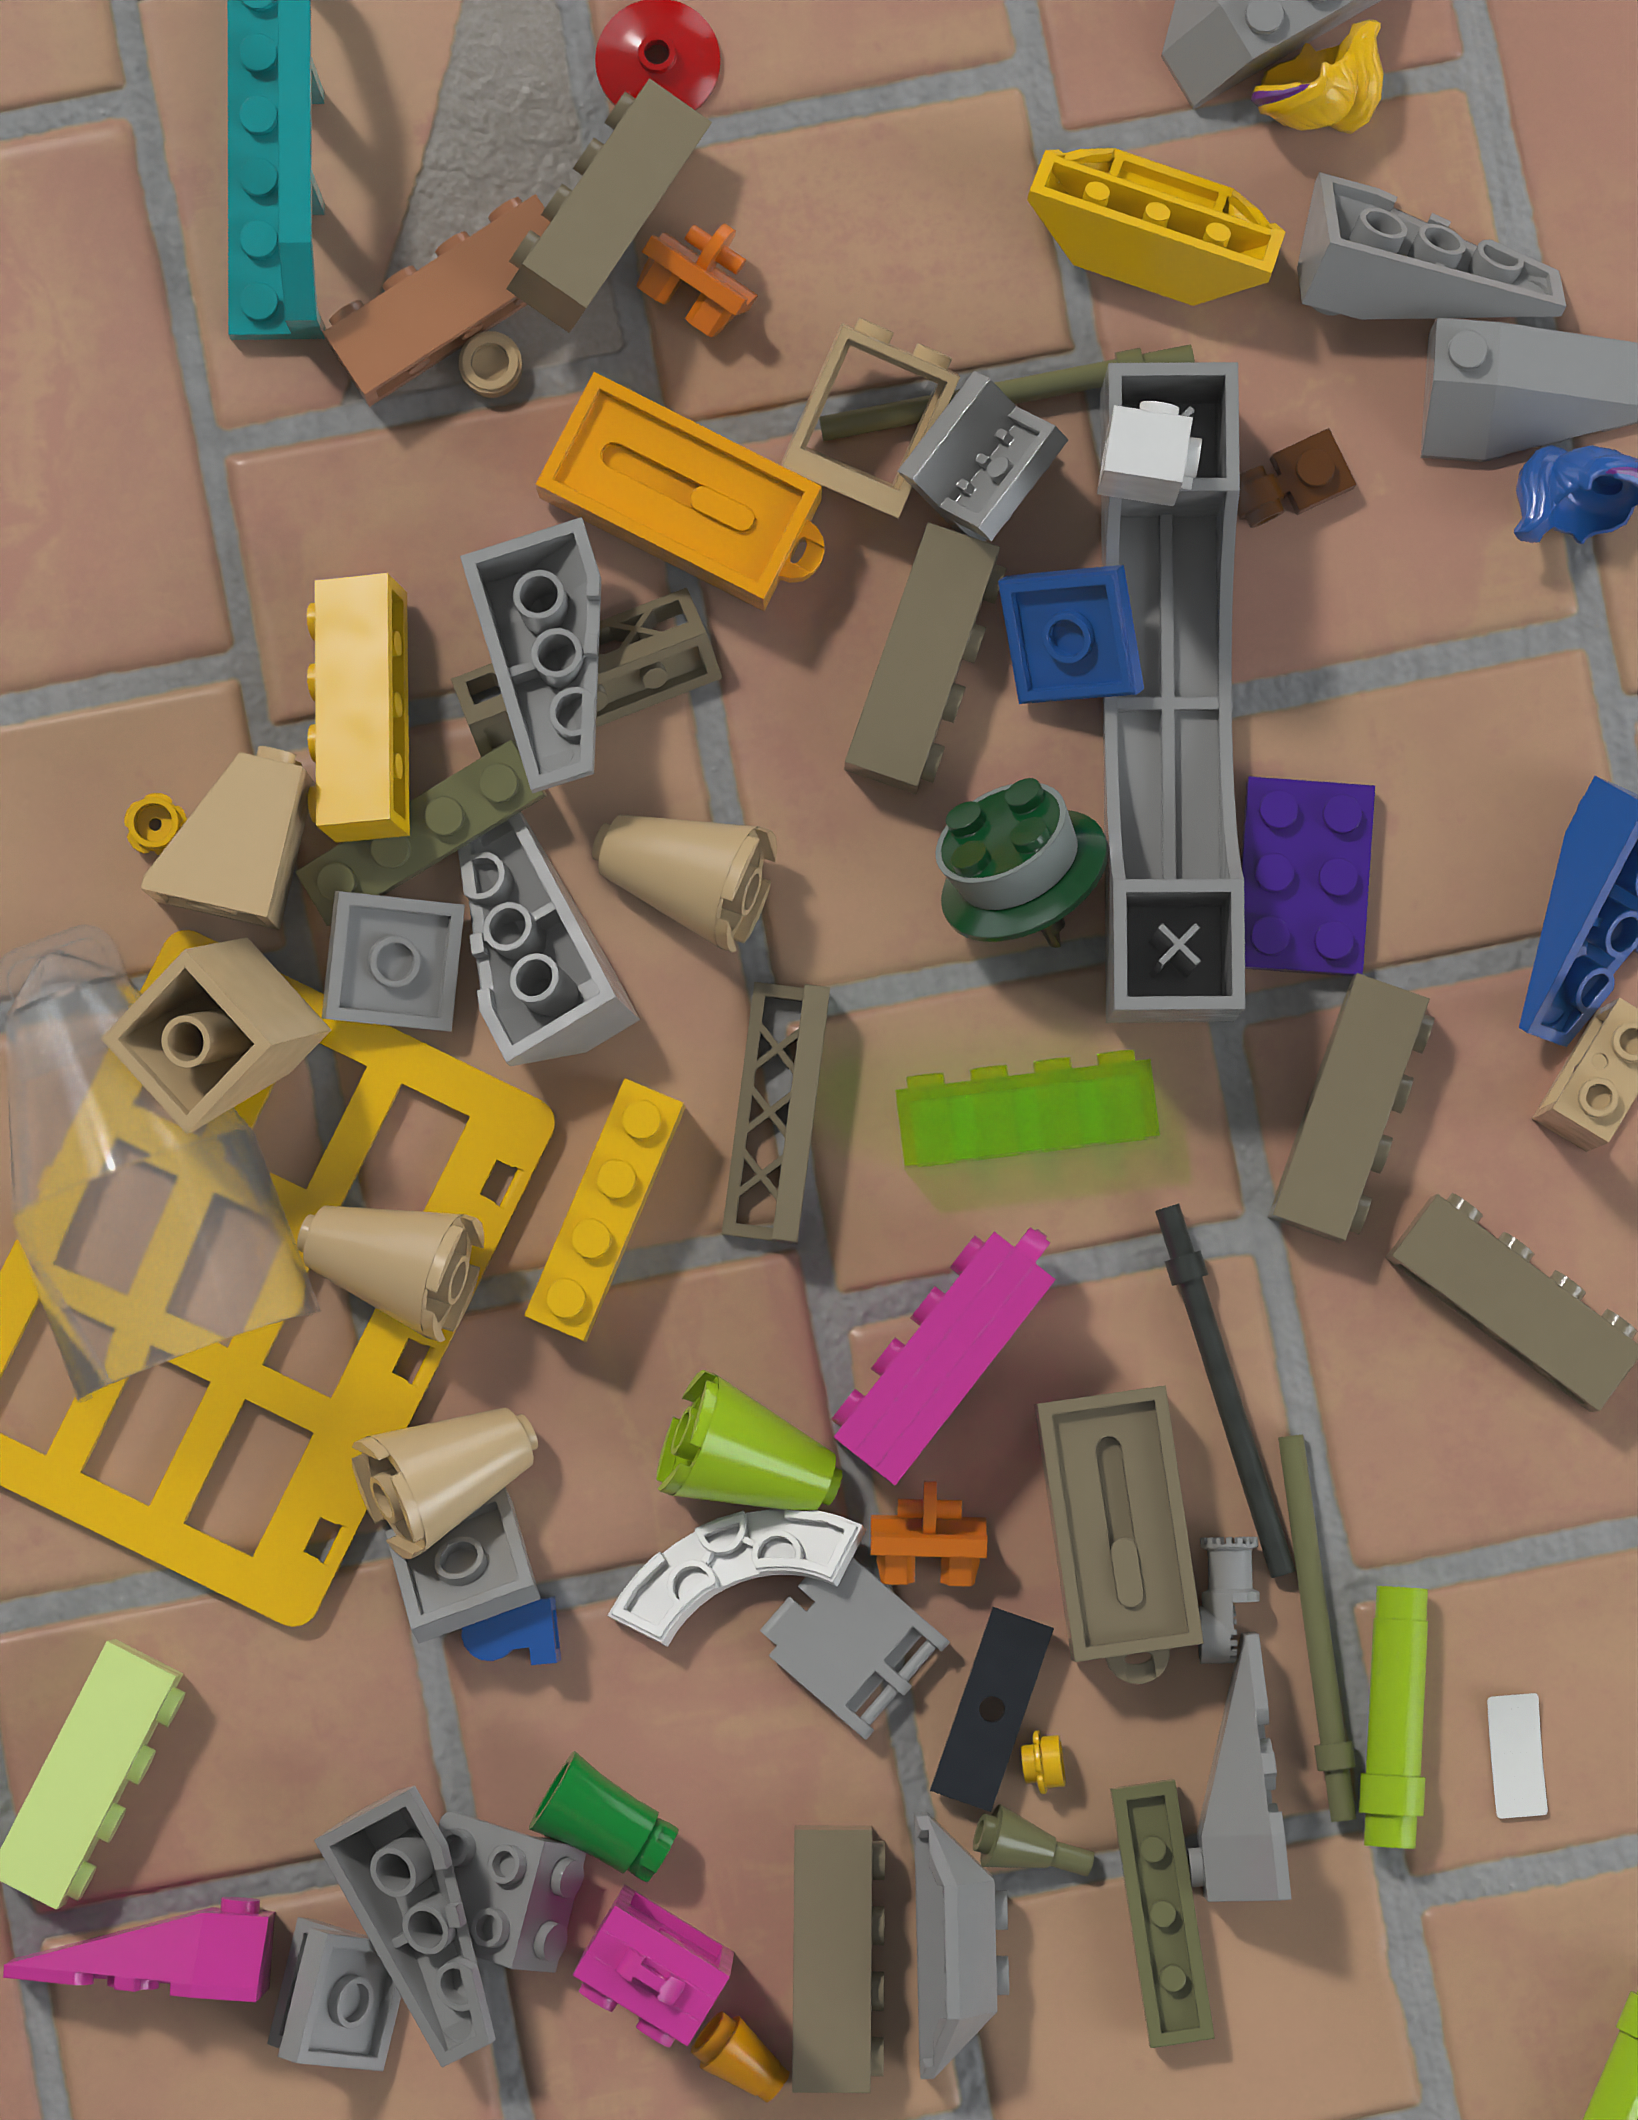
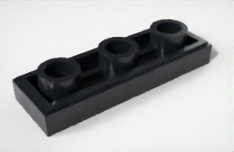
M992 1606L930 1791L989 1812L992 1811L1054 1630L1053 1627ZM994 1696L1002 1700L1004 1710L998 1719L986 1720L980 1715L979 1707L985 1698Z

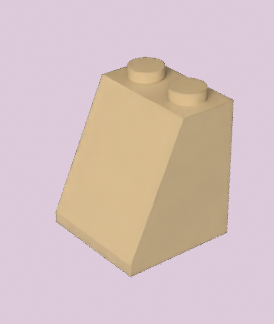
M258 746L256 756L239 752L143 876L141 889L158 903L280 930L309 810L308 791L310 786L315 784L302 766V763L295 761L296 755L266 746Z
M248 937L185 949L101 1037V1040L187 1134L290 1074L331 1029Z

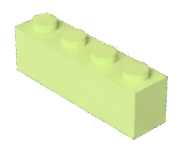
M117 1639L106 1641L0 1848L1 1882L56 1910L66 1905L69 1897L76 1901L82 1898L97 1866L89 1863L88 1860L98 1840L101 1839L109 1843L126 1812V1808L117 1803L127 1783L131 1781L139 1785L154 1758L156 1750L147 1746L158 1723L166 1727L170 1725L184 1699L186 1692L177 1688L183 1673Z

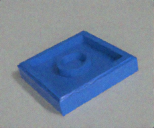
M1124 565L1007 575L998 581L1019 704L1137 695L1144 689Z

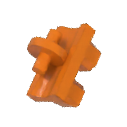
M725 223L717 229L713 236L695 224L689 229L684 240L700 250V255L666 232H663L659 237L652 235L641 251L649 258L643 267L636 287L662 304L670 302L682 281L700 291L701 294L685 319L709 337L718 335L734 316L749 311L758 297L756 293L716 267L719 263L737 275L746 262L745 258L729 248L736 230Z
M924 1481L923 1499L898 1498L897 1515H871V1555H877L881 1582L891 1585H907L915 1582V1556L941 1557L940 1583L948 1586H973L980 1558H987L986 1517H961L962 1500L937 1499V1481Z

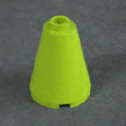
M701 1370L695 1375L682 1399L693 1402V1404L687 1407L681 1419L673 1417L661 1450L656 1473V1480L662 1482L658 1487L660 1492L671 1496L781 1510L813 1511L818 1510L821 1503L829 1506L833 1502L839 1490L843 1474L842 1469L835 1467L836 1455L834 1452L717 1374Z

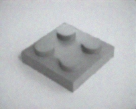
M335 891L322 1018L452 1032L465 905Z
M506 1487L424 1553L412 1559H403L389 1546L410 1627L418 1644L541 1599L513 1502ZM393 1529L385 1531L387 1539L396 1535Z

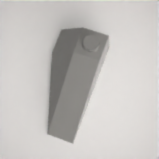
M1319 172L1314 184L1297 266L1302 304L1311 306L1316 311L1326 315L1342 314L1361 320L1562 316L1566 308V302L1559 270L1490 239L1482 240L1478 245L1470 243L1449 229L1451 221L1432 213L1426 223L1394 208L1397 196L1376 187Z
M1437 318L1428 334L1420 458L1486 462L1505 457L1506 454L1538 446L1542 448L1561 443L1566 439L1597 431L1605 432L1638 423L1637 342L1503 322Z
M580 517L460 556L532 793L594 774L601 576L583 518Z
M522 812L458 850L463 891L469 900L473 934L469 935L471 951L477 960L480 990H477L479 1011L509 1066L586 1053L640 1020L614 969Z
M1256 1632L1241 1633L1237 1661L1233 1667L1197 1829L1198 1847L1187 1848L1191 1886H1202L1203 1897L1208 1902L1291 1900L1282 1811L1279 1812L1277 1803H1272L1271 1790L1276 1789L1277 1769L1271 1739L1265 1736L1264 1725H1269V1707L1260 1637Z
M416 1786L399 1789L353 1813L316 1838L314 1841L441 2068L496 2040L448 1844Z

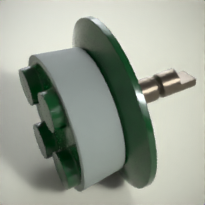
M1025 778L1014 784L999 787L973 801L964 802L954 807L946 817L947 825L938 839L935 851L937 865L947 877L942 889L941 906L950 926L960 935L982 942L1013 940L1041 930L1051 947H1061L1059 932L1065 926L1063 918L1090 895L1106 869L1109 845L1099 824L1083 813L1067 810L1065 801L1057 790L1039 783L1034 778Z

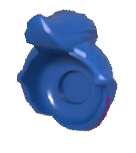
M1553 445L1536 450L1519 471L1516 495L1522 519L1514 529L1515 536L1520 541L1537 543L1541 541L1546 532L1553 529L1560 533L1570 534L1576 543L1584 544L1588 538L1594 535L1613 532L1626 525L1633 514L1635 506H1638V459L1624 455L1615 449L1594 445L1573 449L1569 452Z

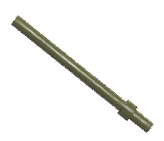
M1191 344L1143 354L1140 348L1115 352V359L994 383L1014 404L1101 388L1108 363H1195ZM960 389L954 390L951 400L954 398V396L958 393ZM931 395L820 416L819 422L823 442L919 423Z
M1304 1435L1279 1437L1278 1442L1320 1744L1314 1745L1317 1771H1324L1331 1822L1354 1820L1357 1818L1350 1768L1356 1767L1353 1742L1352 1740L1346 1741Z

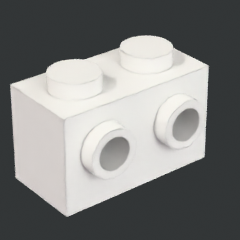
M1158 401L1140 402L1139 409L1114 405L1106 432L1097 494L1174 506L1180 489L1191 490L1193 478H1196L1202 439L1190 437L1193 417L1180 416L1179 407Z

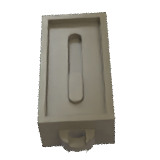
M1166 1385L1034 1404L1071 1660L1080 1662L1105 1658L1109 1669L1121 1680L1133 1684H1144L1152 1681L1164 1672L1169 1662L1170 1648L1204 1644ZM1142 1652L1151 1654V1658L1143 1663L1130 1664L1125 1662V1658L1130 1654Z

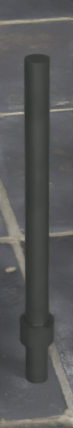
M1179 1203L1156 1210L1155 1213L1170 1260L1165 1261V1266L1171 1285L1178 1284L1270 1576L1275 1578L1289 1574L1296 1570L1203 1280V1276L1209 1274L1201 1250L1194 1251Z

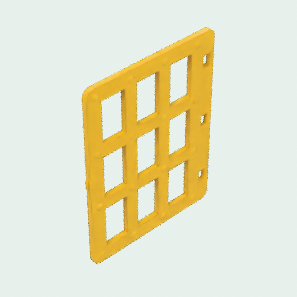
M181 930L169 936L163 944L136 1000L185 949L218 942L192 930ZM280 973L331 1029L319 1044L366 1066L307 1188L304 1189L239 1157L275 1083L213 1119L202 1139L191 1133L186 1134L181 1128L138 1108L137 1105L146 1088L110 1050L52 1169L45 1168L35 1188L39 1195L0 1271V1379L40 1299L107 1331L47 1454L39 1452L0 1432V1486L285 1626L296 1627L308 1623L317 1614L368 1511L358 1489L352 1468V1458L362 1454V1452L352 1448L354 1442L367 1436L409 1428L457 1330L456 1328L452 1332L442 1328L441 1330L446 1340L438 1342L422 1336L375 1308L331 1398L265 1366L264 1363L311 1270L304 1264V1252L297 1249L298 1234L303 1221L309 1214L316 1215L323 1206L343 1205L403 1084L469 1116L463 1132L423 1212L466 1214L482 1222L484 1248L472 1245L469 1261L470 1265L480 1267L478 1280L471 1297L472 1300L554 1133L555 1117L551 1108L544 1101L389 1025L323 1019L324 994ZM119 1141L186 1173L125 1297L58 1264ZM497 1161L511 1168H518L499 1206L494 1201L481 1195ZM222 1191L289 1224L228 1347L161 1315ZM409 1339L422 1345L430 1346L412 1384L407 1379L393 1373ZM143 1349L210 1382L150 1505L82 1473ZM246 1400L313 1432L253 1556L185 1523ZM321 1518L334 1524L342 1525L324 1563L319 1558L305 1552Z

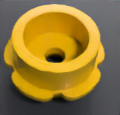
M150 793L144 799L133 802L127 809L124 818V824L129 830L127 839L131 846L143 854L153 851L160 855L187 821L182 807L173 805L172 799L162 793ZM153 819H159L162 823L161 828L157 831H153L150 828V822Z
M1040 1730L1034 1731V1744L1021 1746L1024 1779L1026 1784L1037 1783L1039 1792L1046 1794L1047 1788L1066 1786L1060 1735L1041 1737Z

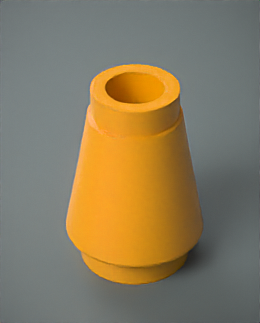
M723 2011L717 2013L705 2025L691 2048V2053L701 2060L699 2064L700 2069L754 2096H758L766 2103L779 2093L790 2074V2071L781 2065V2062L740 2016L731 2018Z

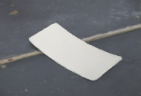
M1536 1693L1489 1697L1487 1700L1496 1814L1501 1819L1546 1815L1548 1807L1541 1744L1539 1697Z

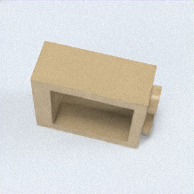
M859 318L855 328L841 323L781 461V466L822 486L899 518L912 486L898 472L893 483H889L807 447L850 346L936 383L900 467L948 406L960 376L958 373L948 370L952 361L951 357L917 343L913 354L889 344L894 332Z
M1619 997L1595 1012L1532 1117L1534 1121L1586 1152L1610 1142L1638 1095V1008Z

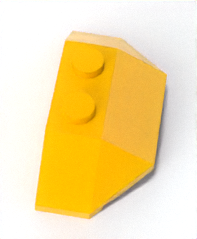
M1116 148L1078 149L1063 153L1059 149L1045 150L1027 197L1029 204L1074 266L1191 306L1269 282L1286 233L1276 223H1269L1262 212L1234 188Z

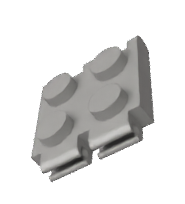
M852 1558L838 1587L821 1580L805 1577L798 1587L815 1602L806 1611L789 1596L760 1631L777 1645L769 1654V1657L861 1737L867 1740L874 1731L870 1726L898 1692L904 1696L909 1691L912 1685L908 1681L934 1650L938 1648L942 1652L950 1641L857 1560ZM923 1635L927 1640L897 1673L893 1668ZM885 1679L889 1683L862 1716L859 1717L856 1714L857 1710Z

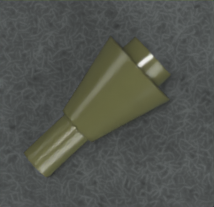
M1001 1804L997 1805L992 1815L984 1813L979 1819L975 1830L973 1850L981 1853L980 1862L982 1867L1048 1868L1051 1866L1087 1877L1093 1866V1851L1056 1841L1054 1836Z

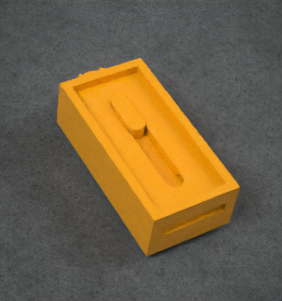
M593 372L535 484L540 499L578 518L582 517L584 521L762 611H765L780 580L793 583L810 578L821 566L825 553L823 536L818 527L811 522L822 500V486L596 372ZM806 542L803 556L798 562L792 563L791 559L799 543Z

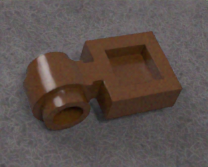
M1330 428L1272 454L1270 461L1276 471V477L1274 474L1267 475L1263 465L1240 474L1237 515L1240 520L1247 519L1250 528H1254L1283 514L1285 510L1281 501L1286 496H1288L1296 515H1299L1353 490L1356 482Z

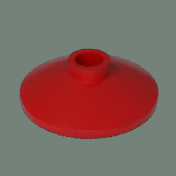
M641 0L628 5L615 14L607 23L596 47L595 67L597 78L604 94L614 106L618 103L624 92H627L636 99L650 78L696 111L712 94L720 73L719 44L709 23L697 11L675 0ZM654 45H661L669 51V56L665 62L653 64L646 59V51Z

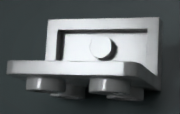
M459 1812L445 1813L440 1819L439 1829L448 1844L475 1957L510 1969L555 1973L559 1957L564 1952L567 1944V1926L575 1895L583 1882V1865L586 1853L553 1838L530 1836Z

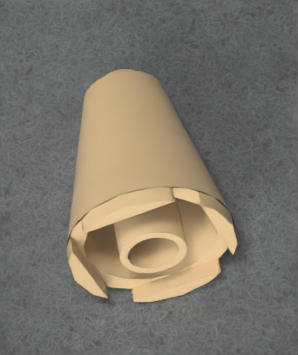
M618 815L611 824L604 823L600 827L594 840L592 857L599 861L598 868L602 876L718 948L733 953L737 951L734 940L745 943L762 912L771 885V881L762 878L764 859L776 862L777 841L772 830L759 826Z
M323 1206L316 1215L309 1214L301 1225L297 1239V1249L304 1252L303 1259L306 1267L422 1336L438 1342L446 1340L442 1333V1328L454 1332L458 1327L474 1292L480 1267L469 1264L472 1245L484 1248L482 1222L466 1214L342 1206Z
M505 1407L367 1436L354 1442L352 1448L362 1452V1454L352 1458V1468L358 1489L374 1523L377 1524L386 1519L396 1534L387 1539L386 1542L403 1559H412L424 1553L532 1466V1451L538 1448V1440L529 1420L523 1414L516 1416L510 1409Z

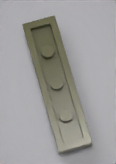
M509 740L409 801L410 836L342 842L295 872L327 926H331L335 891L383 896L543 799L547 794L544 790L532 793L517 743L514 740Z
M1174 1779L1110 1788L1150 2048L1215 2039L1176 1782Z

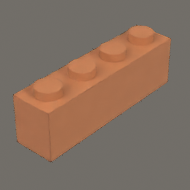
M536 194L522 202L520 197L506 201L488 216L491 223L471 236L466 231L450 237L436 249L435 253L438 257L419 270H416L414 266L401 269L384 282L382 287L385 292L365 305L361 300L353 301L332 315L329 319L332 326L323 331L325 339L369 407L462 348L472 336L490 330L528 305L506 290V288L519 270L509 260L525 236L532 230L541 237L551 223L541 216L545 207Z

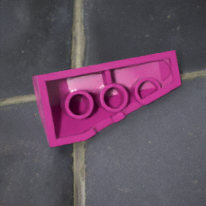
M222 1897L221 1908L210 1907L14 1958L4 1964L3 1978L67 1985L94 1984V1978L107 1979V1986L114 1987V1990L132 1992L159 1989V1983L170 1984L169 1996L257 2002L270 1989L275 1912L260 1911L259 1899Z

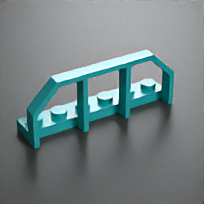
M227 0L228 335L231 340L325 339L323 334L325 325L317 307L312 245V215H325V202L312 171V104H324V89L311 56V0Z

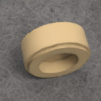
M485 331L472 336L464 344L459 355V370L464 383L472 392L483 397L495 398L509 393L516 387L522 376L523 362L519 348L511 338L500 332Z

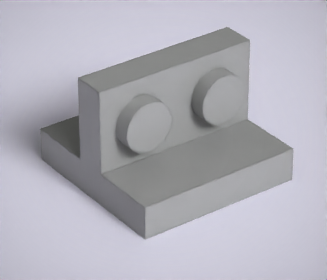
M974 371L897 472L956 532L982 541L987 539L992 541L1042 474L1050 467L1052 461L1068 442V438L1055 425L1018 408L989 377Z
M298 1917L267 2042L268 2045L279 2048L278 2057L299 2064L373 2071L384 2070L401 1995L367 1935L316 1919Z

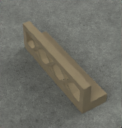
M687 587L600 621L599 646L613 640L623 643L617 650L604 655L599 654L596 727L722 679L707 632ZM682 613L687 621L663 632L653 630L659 622ZM492 663L451 679L481 757L509 740L516 741L502 693L499 696L475 705L471 695L499 686Z
M754 982L722 1235L798 1245L830 987L805 984L804 988ZM765 998L802 1002L799 1028L779 1044L762 1023ZM762 1034L772 1049L758 1059L760 1036ZM797 1040L795 1063H793L784 1052V1049ZM778 1055L793 1074L792 1087L788 1094L770 1107L754 1087L755 1075L758 1069ZM754 1097L764 1112L749 1123L752 1098ZM789 1103L787 1125L785 1127L775 1113ZM770 1118L785 1138L784 1149L780 1157L762 1170L746 1150L747 1136L756 1127ZM745 1159L756 1175L741 1186ZM781 1166L777 1190L767 1176ZM760 1181H762L777 1201L773 1228L736 1223L740 1196Z

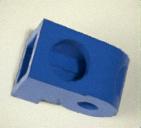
M555 1596L541 1597V1599L462 1628L461 1637L464 1647L472 1656L480 1660L494 1661L509 1655L515 1649L529 1648L531 1665L551 1664L561 1661Z

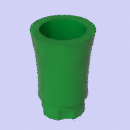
M576 1751L572 1752L554 1778L529 1825V1830L566 1843L597 1858L622 1874L627 1870L646 1883L658 1871L679 1831L676 1826L658 1818L659 1812L636 1799L606 1778Z

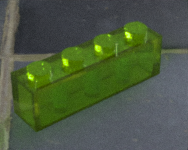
M1119 1050L1096 1054L1097 1065L1072 1068L1071 1057L1035 1061L1033 1062L1034 1073L1009 1076L1007 1065H996L970 1069L971 1081L945 1084L944 1073H929L906 1077L907 1088L896 1089L894 1093L903 1169L1157 1139L1160 1136L1151 1059L1135 1060L1134 1050Z

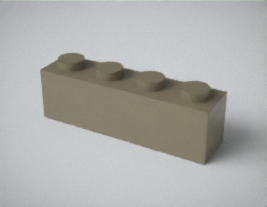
M650 78L636 99L627 92H624L604 124L614 130L605 144L595 137L591 140L573 167V170L582 175L575 188L571 190L562 183L541 214V216L551 222L541 237L530 230L509 260L519 270L506 290L570 333L712 122Z
M929 522L927 523L846 756L844 770L913 794H917L921 779L934 782L945 750V746L936 744L934 741L942 719L952 723L955 721L966 687L955 683L962 660L975 663L986 631V627L975 624L982 602L984 600L995 604L999 594L998 581L1005 576L1007 570L1006 567L996 564L1000 550L999 546Z
M1356 973L1351 978L1267 1218L1338 1243L1346 1241L1349 1231L1360 1234L1372 1198L1362 1195L1370 1171L1381 1173L1393 1141L1392 1137L1383 1134L1390 1112L1392 1110L1400 1114L1402 1113L1412 1088L1414 1078L1404 1074L1412 1050L1423 1053L1434 1024L1435 1017L1425 1014L1430 998Z
M1452 1193L1447 1200L1439 1194L1430 1197L1385 1258L1589 1412L1600 1411L1638 1360V1344L1632 1340L1638 1331L1613 1311L1606 1309L1602 1316H1600L1581 1302L1586 1292L1564 1274L1555 1270L1549 1278L1529 1263L1535 1254L1512 1235L1503 1232L1497 1239L1477 1224L1483 1217L1482 1213L1460 1196Z
M795 1825L792 2093H870L871 2076H883L884 2037H871V2011H884V1972L871 1971L872 1945L884 1946L885 1909L884 1906H872V1880H885V1841H872V1826Z

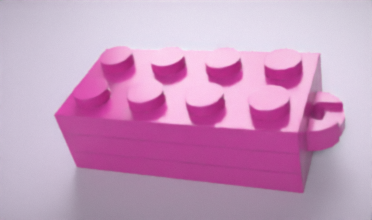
M1030 1227L1014 1247L995 1231L986 1242H983L974 1235L950 1266V1269L959 1275L946 1293H943L934 1286L910 1317L911 1320L920 1326L906 1345L895 1337L871 1367V1370L880 1376L871 1390L864 1396L857 1389H854L831 1418L833 1422L841 1427L833 1438L891 1484L896 1485L1056 1280L1036 1264V1261L1050 1244L1046 1240L1047 1236L1039 1229L1035 1231Z
M624 1884L585 1948L573 1976L583 1981L578 1991L593 2003L610 2012H613L617 2004H620L639 2016L636 2028L651 2039L669 2048L676 2039L688 2047L730 1978L734 1951Z

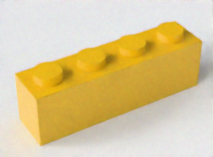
M388 573L315 580V602L310 603L307 608L308 630L311 638L315 641V663L309 664L307 670L308 690L312 700L315 701V724L309 726L307 734L309 754L313 762L316 763V785L310 786L308 791V809L311 820L336 843L410 836L407 592Z
M624 1078L525 1311V1317L587 1343L686 1107L683 1102Z

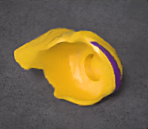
M1376 20L1351 24L1349 34L1339 45L1315 51L1310 43H1305L1299 54L1292 60L1278 63L1264 72L1261 85L1255 87L1251 101L1258 107L1260 114L1270 116L1287 127L1304 131L1330 126L1339 132L1352 134L1369 123L1382 97L1384 73L1376 40L1381 23Z

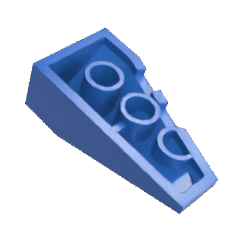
M1594 776L1585 795L1580 800L1564 835L1519 1028L1526 1033L1564 1047L1569 1045L1614 990L1615 978L1613 974L1632 951L1638 953V794L1597 776Z

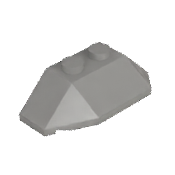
M1176 0L1161 57L1194 110L1381 0Z
M914 1812L919 2072L921 2079H934L997 2013V1995H1009L1008 1956H996V1930H1008L1007 1890L995 1891L992 1874L982 1867L929 1813Z

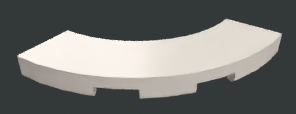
M769 1509L749 1513L741 1511L717 1518L696 1527L695 1532L676 1542L665 1552H658L624 1588L607 1616L668 1647L683 1623L702 1604L716 1594L738 1583L771 1575H796L821 1580L838 1587L867 1529L863 1525L844 1517L819 1510Z

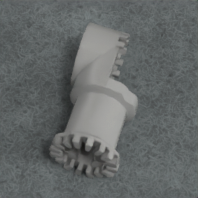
M1224 1537L1200 1538L1201 1548L1207 1550L1208 1590L1202 1592V1606H1199L1204 1644H1198L1200 1664L1236 1663L1237 1649H1234V1646H1237V1640H1231L1233 1635H1237V1629L1234 1630V1625H1237V1621L1234 1619L1236 1611L1233 1603L1260 1601V1592L1253 1589L1252 1550L1258 1547V1537H1234L1235 1543H1233V1537H1227L1226 1543H1224Z

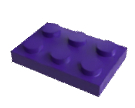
M1251 776L1247 778L1241 868L1244 877L1245 969L1353 977L1356 973L1363 975L1375 785Z

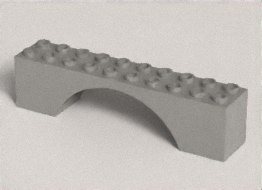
M1238 362L1108 363L1100 393L1101 464L1106 432L1114 405L1136 409L1140 408V402L1158 401L1179 407L1180 416L1193 417L1190 437L1201 438L1202 445L1196 478H1193L1191 490L1180 489L1174 506L1101 495L1102 567L1124 565L1144 689L1137 695L1103 697L1104 834L1109 845V856L1105 869L1106 1023L1234 1022L1245 1010L1244 877L1241 868L1236 824L1232 742V605L1235 537L1240 492Z

